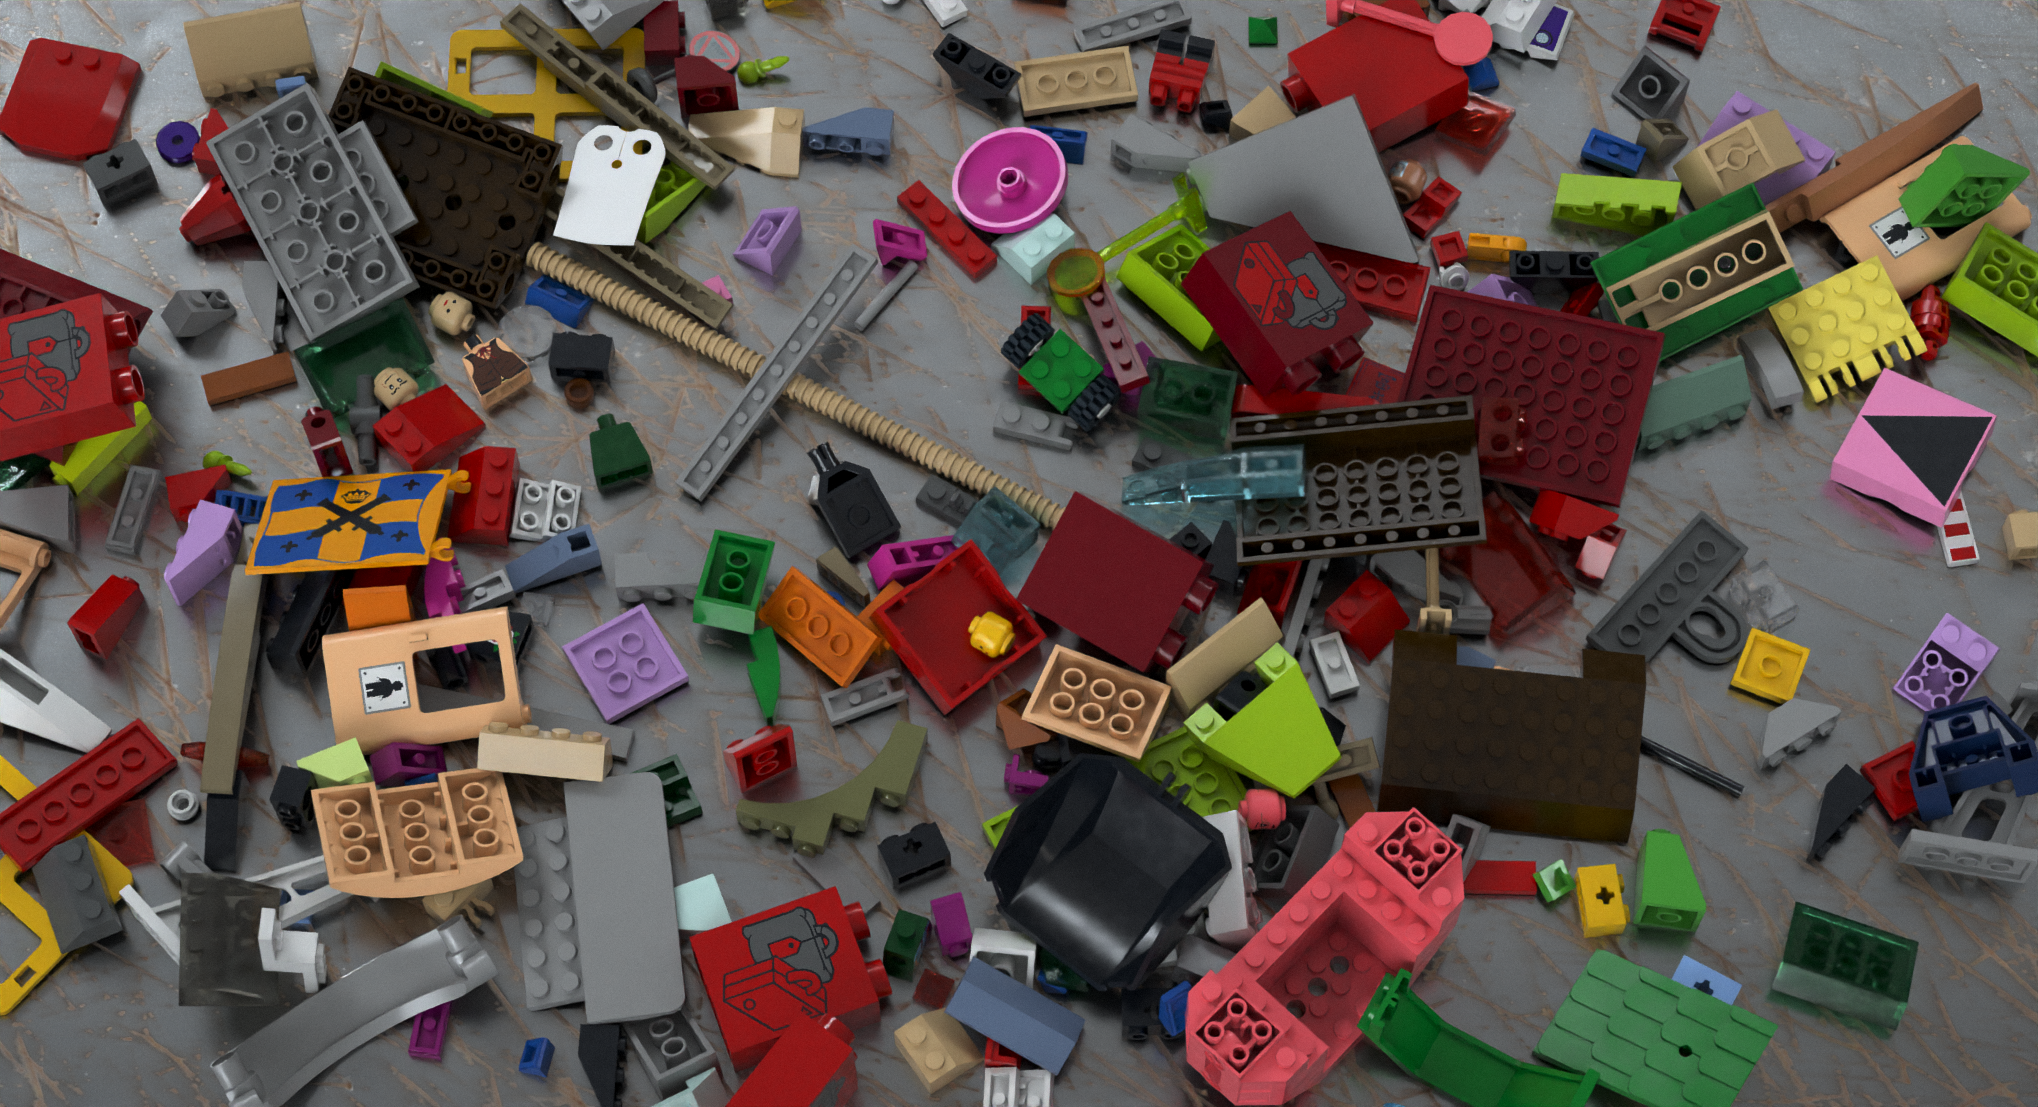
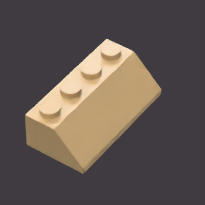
M1261 597L1166 671L1165 684L1172 686L1169 701L1186 719L1205 703L1212 707L1211 703L1215 701V697L1241 671H1247L1254 676L1257 672L1254 662L1277 642L1282 646L1283 634Z
M491 722L489 725H485L479 732L477 769L603 782L613 767L610 738L602 737V734L599 732L587 731L583 732V735L570 734V730L564 728H554L551 732L539 731V727L534 725H522L519 729L510 728L507 723Z

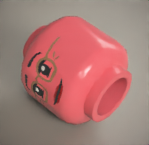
M1273 788L1250 789L1246 792L1244 800L1239 801L1238 812L1247 821V827L1251 830L1276 829L1280 822L1286 818L1284 796H1279L1278 791Z

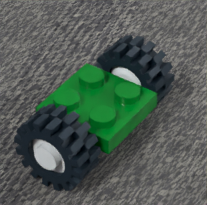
M1038 313L1030 315L1008 337V340L1001 348V354L1015 367L1020 369L1019 374L1062 414L1071 406L1068 415L1085 431L1091 430L1116 405L1117 400L1120 399L1122 394L1120 388L1106 375L1099 377L1104 372V368L1065 332L1059 329L1054 334L1055 329Z

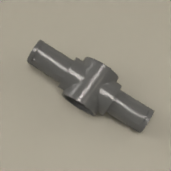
M363 374L356 377L357 400L354 402V407L349 409L351 433L355 434V438L358 440L359 463L361 465H374L377 463V438L372 425L383 417L381 405H378V402L375 400L374 377Z

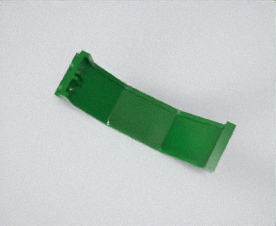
M1402 968L1396 977L1386 972L1357 1024V1027L1411 1078L1465 1107H1585L1601 1073L1590 1067L1585 1075H1577L1521 1062L1450 1025L1410 989L1412 973Z

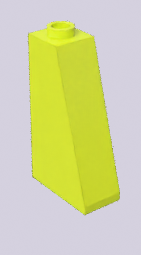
M141 401L134 403L136 427L79 441L65 466L51 461L49 466L54 475L52 479L57 486L68 485L70 490L78 496L152 419L147 405Z

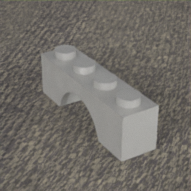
M709 549L706 550L704 557L695 567L681 573H669L660 570L652 564L646 552L615 554V588L618 600L637 602L644 598H654L665 601L672 597L683 596L694 599Z

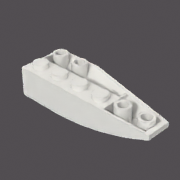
M0 649L1 723L86 753L105 741L112 728L47 680Z

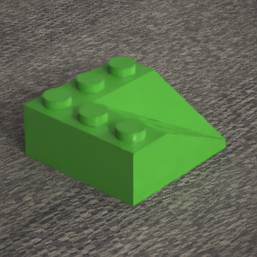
M1951 144L1942 150V154L1924 169V172L1916 181L1908 185L1907 190L1898 199L1912 227H1966L1995 210L2031 173L2028 168L1974 145Z

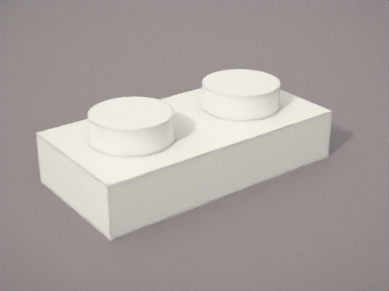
M1339 631L1311 639L1309 646L1329 698L1358 691L1360 684Z

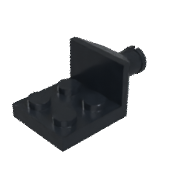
M828 441L816 446V449L813 448L807 452L818 472L812 478L807 501L810 505L819 506L847 558H851L901 528L870 469L848 461H839L831 450Z

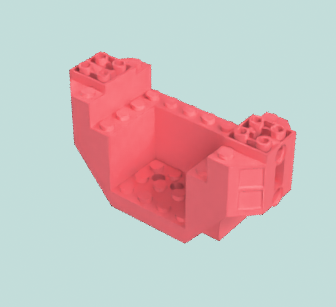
M1414 807L1409 812H1366L1344 834L1341 849L1217 974L1210 970L1188 992L1185 1013L1187 1062L1212 1087L1220 1091L1235 1106L1282 1105L1320 1083L1364 1038L1365 1034L1357 1027V1024L1386 972L1395 977L1401 968L1412 973L1409 985L1411 987L1457 924L1464 901L1461 855L1463 849ZM1341 964L1347 971L1337 974L1331 970L1330 966ZM1320 986L1324 989L1325 993L1321 996H1315L1310 993L1309 988ZM1298 1008L1304 1015L1296 1018L1288 1009Z

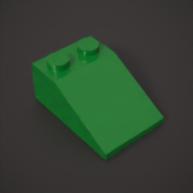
M715 529L694 598L693 622L753 635L763 600L775 542Z

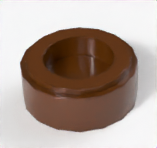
M572 379L564 388L567 404L575 409L586 408L594 400V388L587 379Z

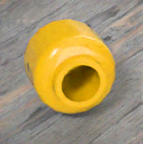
M991 611L985 613L982 617L976 616L968 628V632L972 634L970 639L971 645L992 658L1000 654L1004 656L1016 637V634L1013 633L1012 623Z

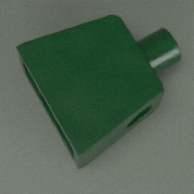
M610 413L598 417L597 423L600 430L589 434L593 470L598 490L652 474L650 456L630 422L617 424L614 415Z

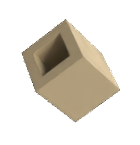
M2018 510L2009 514L2002 526L2008 559L2038 558V512L2029 513L2027 510Z

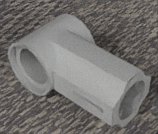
M1439 600V606L1442 609H1452V623L1449 635L1451 633L1489 634L1491 622L1489 606L1456 605L1450 600Z
M184 841L180 842L159 863L173 880L179 884L182 882L195 895L224 886L223 880L202 862L201 857Z

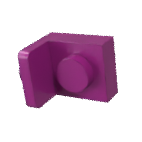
M1014 754L1012 764L1006 763L1004 782L1009 783V794L1030 797L1048 781V775H1043L1036 770L1020 772V755Z

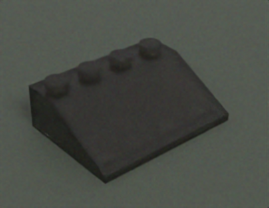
M182 873L179 1006H278L279 971L263 970L258 936L262 908L275 909L277 920H279V888L218 873Z

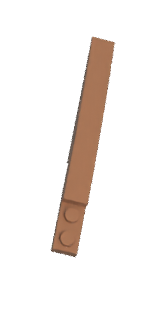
M1971 84L1835 159L1836 167L1765 205L1779 233L1806 218L1813 222L1820 219L1821 216L1890 177L1944 140L1983 110L1979 84Z

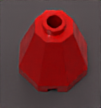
M221 173L209 180L181 216L180 223L182 226L178 228L188 243L193 241L196 245L244 234L251 230Z

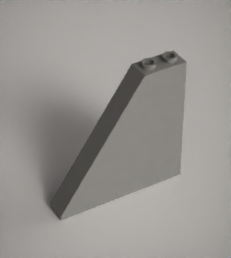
M1355 94L1191 159L1188 162L1190 166L1186 169L1188 178L1192 185L1197 184L1201 194L1197 196L1202 211H1208L1209 216L1212 218L1257 227L1291 211L1313 241L1409 263H1416L1420 259Z

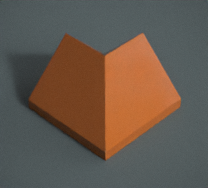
M1024 688L999 702L996 709V726L1004 731L1009 750L1046 742L1059 734L1022 720L1023 712L1032 695L1031 692Z

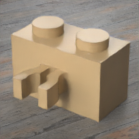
M490 878L465 888L425 896L422 902L426 912L440 925L455 916L462 915L465 918L468 915L471 923L478 929L482 923L475 916L474 908L476 907L479 911L484 910L490 916L495 912L488 902L482 901L494 889Z

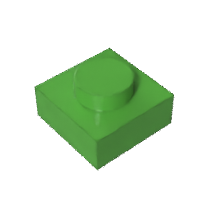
M1562 859L1552 862L1533 874L1547 903L1556 900L1577 887Z

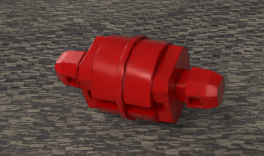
M1928 285L1922 290L1921 298L1912 302L1910 318L1927 348V351L1920 354V357L1926 361H1931L1937 357L1938 348L1947 344L1951 320L1949 303L1940 298L1938 287Z

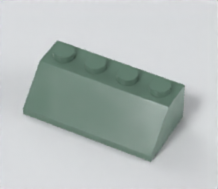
M1742 355L1652 386L1636 446L1637 450L1639 451L1647 447L1648 449H1654L1669 439H1682L1697 429L1703 428L1707 430L1716 426L1722 420L1728 418L1735 420L1745 415L1752 397Z

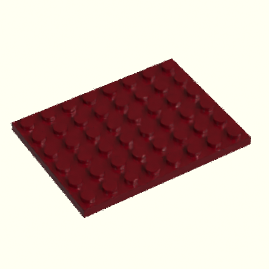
M1430 285L1397 402L1472 395L1481 478L1540 491L1552 490L1576 499L1620 508L1666 336L1665 333Z

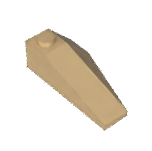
M770 107L690 115L688 131L716 154L722 153L736 159V162L745 165L747 163L760 168L761 172L768 175L799 178L803 150L802 130L803 127H806L804 109Z

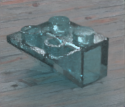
M994 487L974 505L951 542L959 548L972 539L1000 577L1037 542L1040 523L997 487Z

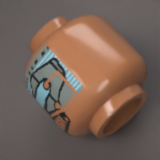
M1416 160L1396 161L1389 171L1388 179L1398 203L1408 204L1419 199L1426 184L1427 174Z

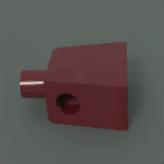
M318 406L308 409L305 413L306 417L301 422L322 477L352 474V467L330 410H323ZM333 446L334 452L325 455L323 450Z

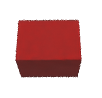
M1303 560L1253 565L1236 614L1239 615L1261 597L1265 601L1279 629L1282 630L1300 579Z

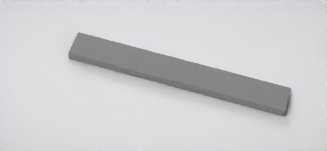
M417 683L420 708L424 713L500 702L498 700ZM530 708L532 722L527 723V725L538 726L539 731L549 732L554 728H564L570 730V734L583 735V732L587 731L599 732L602 734V737L610 738L613 759L627 762L635 735L634 729Z

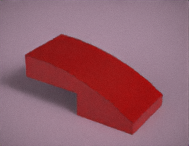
M1438 176L1422 191L1420 199L1403 214L1408 228L1424 239L1460 198L1462 192Z

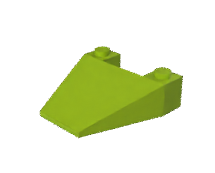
M1277 642L1254 662L1260 679L1268 686L1263 692L1227 722L1208 703H1205L1185 720L1183 724L1190 739L1211 760L1295 799L1342 757L1298 661Z

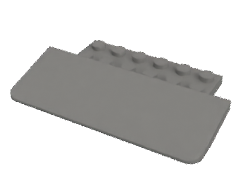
M651 772L605 777L603 782L587 780L563 782L567 817L516 827L523 853V861L514 866L527 1009L532 1012L585 1001L586 1017L589 1025L641 1020L675 1013L683 1007L686 1000L662 781Z

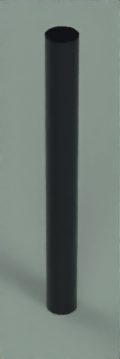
M1641 736L1640 749L1740 797L1745 787L1744 785Z

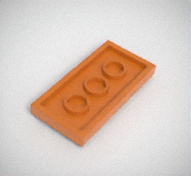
M793 566L767 600L758 616L844 688L849 687L883 639L807 575Z

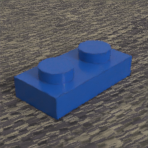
M1592 127L1580 156L1635 177L1647 149Z

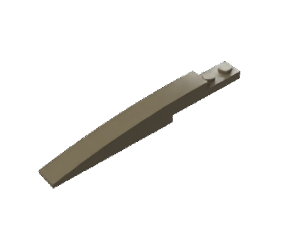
M521 3L500 21L501 28L539 57L547 70L626 130L632 132L637 129L657 132L665 147V157L712 189L716 190L735 171L733 166L606 65L601 68ZM642 140L644 143L651 147V143L649 141Z
M557 186L545 215L556 222L565 196V191ZM637 239L634 245L590 244L715 329L719 328L734 306L731 302Z
M244 523L237 565H233L208 721L200 784L201 793L233 794L261 638L259 626L269 574H245V567L259 524Z

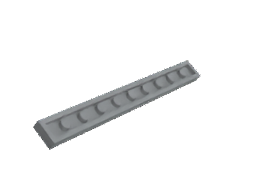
M852 243L675 483L678 487L702 502L876 267L878 261L875 257Z

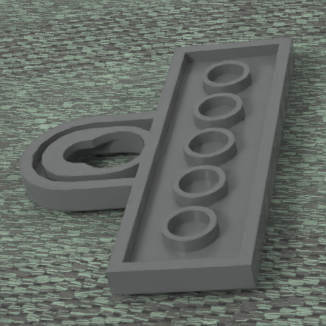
M1701 510L1588 633L1585 640L1601 651L1645 655L1646 664L1671 636L1703 661L1724 663L1734 659L1746 643L1747 625L1742 615L1713 590L1743 558L1749 548ZM1697 611H1706L1719 620V624L1723 626L1725 636L1715 639L1710 635L1696 632L1691 627L1690 615Z

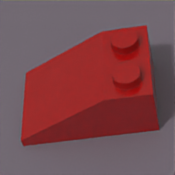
M444 384L395 407L372 426L378 443L407 472L428 471L486 425L447 384Z
M789 725L765 726L759 729L754 736L746 740L739 739L732 742L723 751L725 763L741 793L797 766L793 730Z

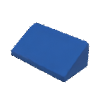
M1030 125L1031 129L1046 134L1056 142L1064 155L1066 163H1083L1088 132Z
M542 275L528 287L525 304L572 328H576L593 304L594 299L546 275Z

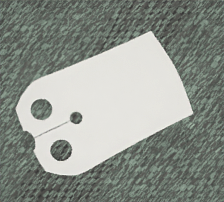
M598 125L589 131L577 144L565 196L553 236L597 245H634L647 203L666 155L663 141L658 133L644 129H637L626 133L619 126ZM599 136H610L613 140L612 146L607 150H598L594 142ZM639 140H647L651 143V150L647 154L638 155L633 151V145ZM615 160L622 162V166L618 169L611 166Z

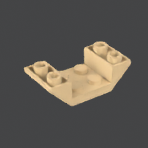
M1775 109L1749 118L1696 147L1672 166L1680 182H1682V186L1694 208L1697 210L1752 182L1756 184L1776 172L1780 175L1806 160L1780 113Z

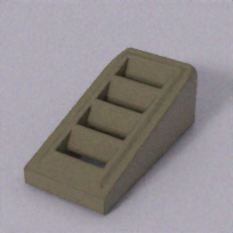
M836 546L816 559L817 569L822 575L864 608L871 603L869 590Z

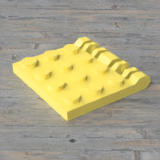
M1877 255L1768 307L1769 313L1816 403L1828 398L1820 382L1822 378L1832 396L1839 393L1838 386L1831 377V374L1839 370L1849 387L1856 385L1848 368L1852 364L1862 382L1882 373L1873 355L1877 352L1887 369L1894 367L1893 359L1886 350V348L1896 344L1898 352L1904 361L1911 359V355L1903 341L1907 339L1915 356L1927 351L1921 335L1913 324Z

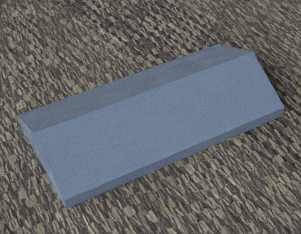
M973 957L944 1011L949 1016L1056 1076L1075 1046L1086 1019L976 957Z

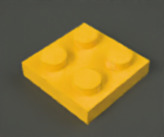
M1752 627L1730 685L1784 704L1793 699L1811 649Z

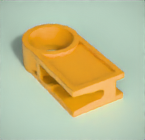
M1469 233L1467 243L1469 260L1509 263V251H1527V242L1520 237Z

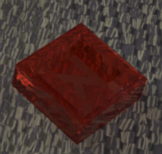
M925 968L912 998L914 1001L936 1010L942 1009L953 989L955 980Z

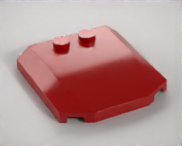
M45 38L31 40L1 112L0 133L13 140L14 144L21 150L73 161L86 160L88 155L106 153L113 147L141 73V66L138 62L123 54Z

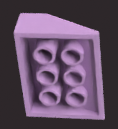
M1736 91L1720 111L1698 146L1749 118L1770 111L1739 91ZM1783 119L1806 161L1780 175L1776 172L1754 184L1764 206L1827 172L1830 169L1836 151Z

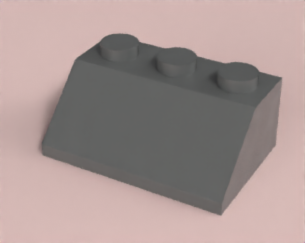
M1286 805L1285 820L1281 821L1276 829L1262 830L1252 853L1253 862L1249 863L1248 867H1251L1258 888V891L1253 892L1252 895L1284 906L1324 866L1340 824L1317 805Z
M85 835L54 846L32 868L62 954L123 930L96 851Z

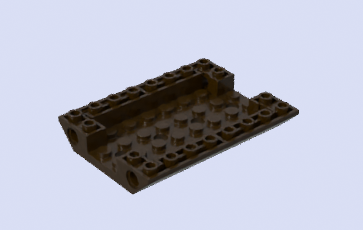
M349 67L330 110L329 117L338 134L363 120L372 133L396 180L401 177L409 179V186L403 190V193L419 222L394 236V239L416 280L497 309L515 288L527 254L532 247L556 189L560 175L563 145ZM461 197L462 206L456 211L449 210L448 203L450 199ZM508 216L515 217V226L508 231L502 230V220Z

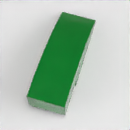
M772 626L754 631L753 635L748 634L750 647L756 661L746 665L748 677L767 726L773 727L777 720L781 699V668L776 638Z

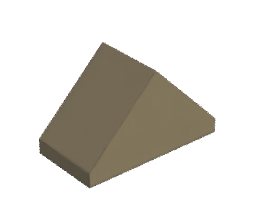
M1645 119L1641 123L1636 145L1646 148L1645 155L1656 164L1684 145L1689 138L1671 119Z

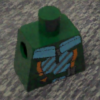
M901 909L898 910L883 951V966L887 975L913 983L933 928L928 918ZM894 958H902L905 963L898 962Z

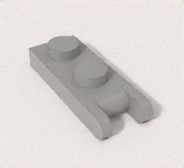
M1001 400L993 425V432L1070 450L1072 449L1073 442L1062 438L1065 427L1077 429L1079 424L1071 417Z
M893 668L850 684L848 688L841 687L820 695L831 726L909 698L910 694L907 689L895 692L890 681L901 675L899 668Z

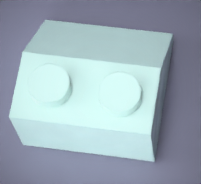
M1051 213L1031 228L1015 233L1003 234L991 244V247L1032 285L1047 273L1057 260L1074 251L1075 232L1056 214Z

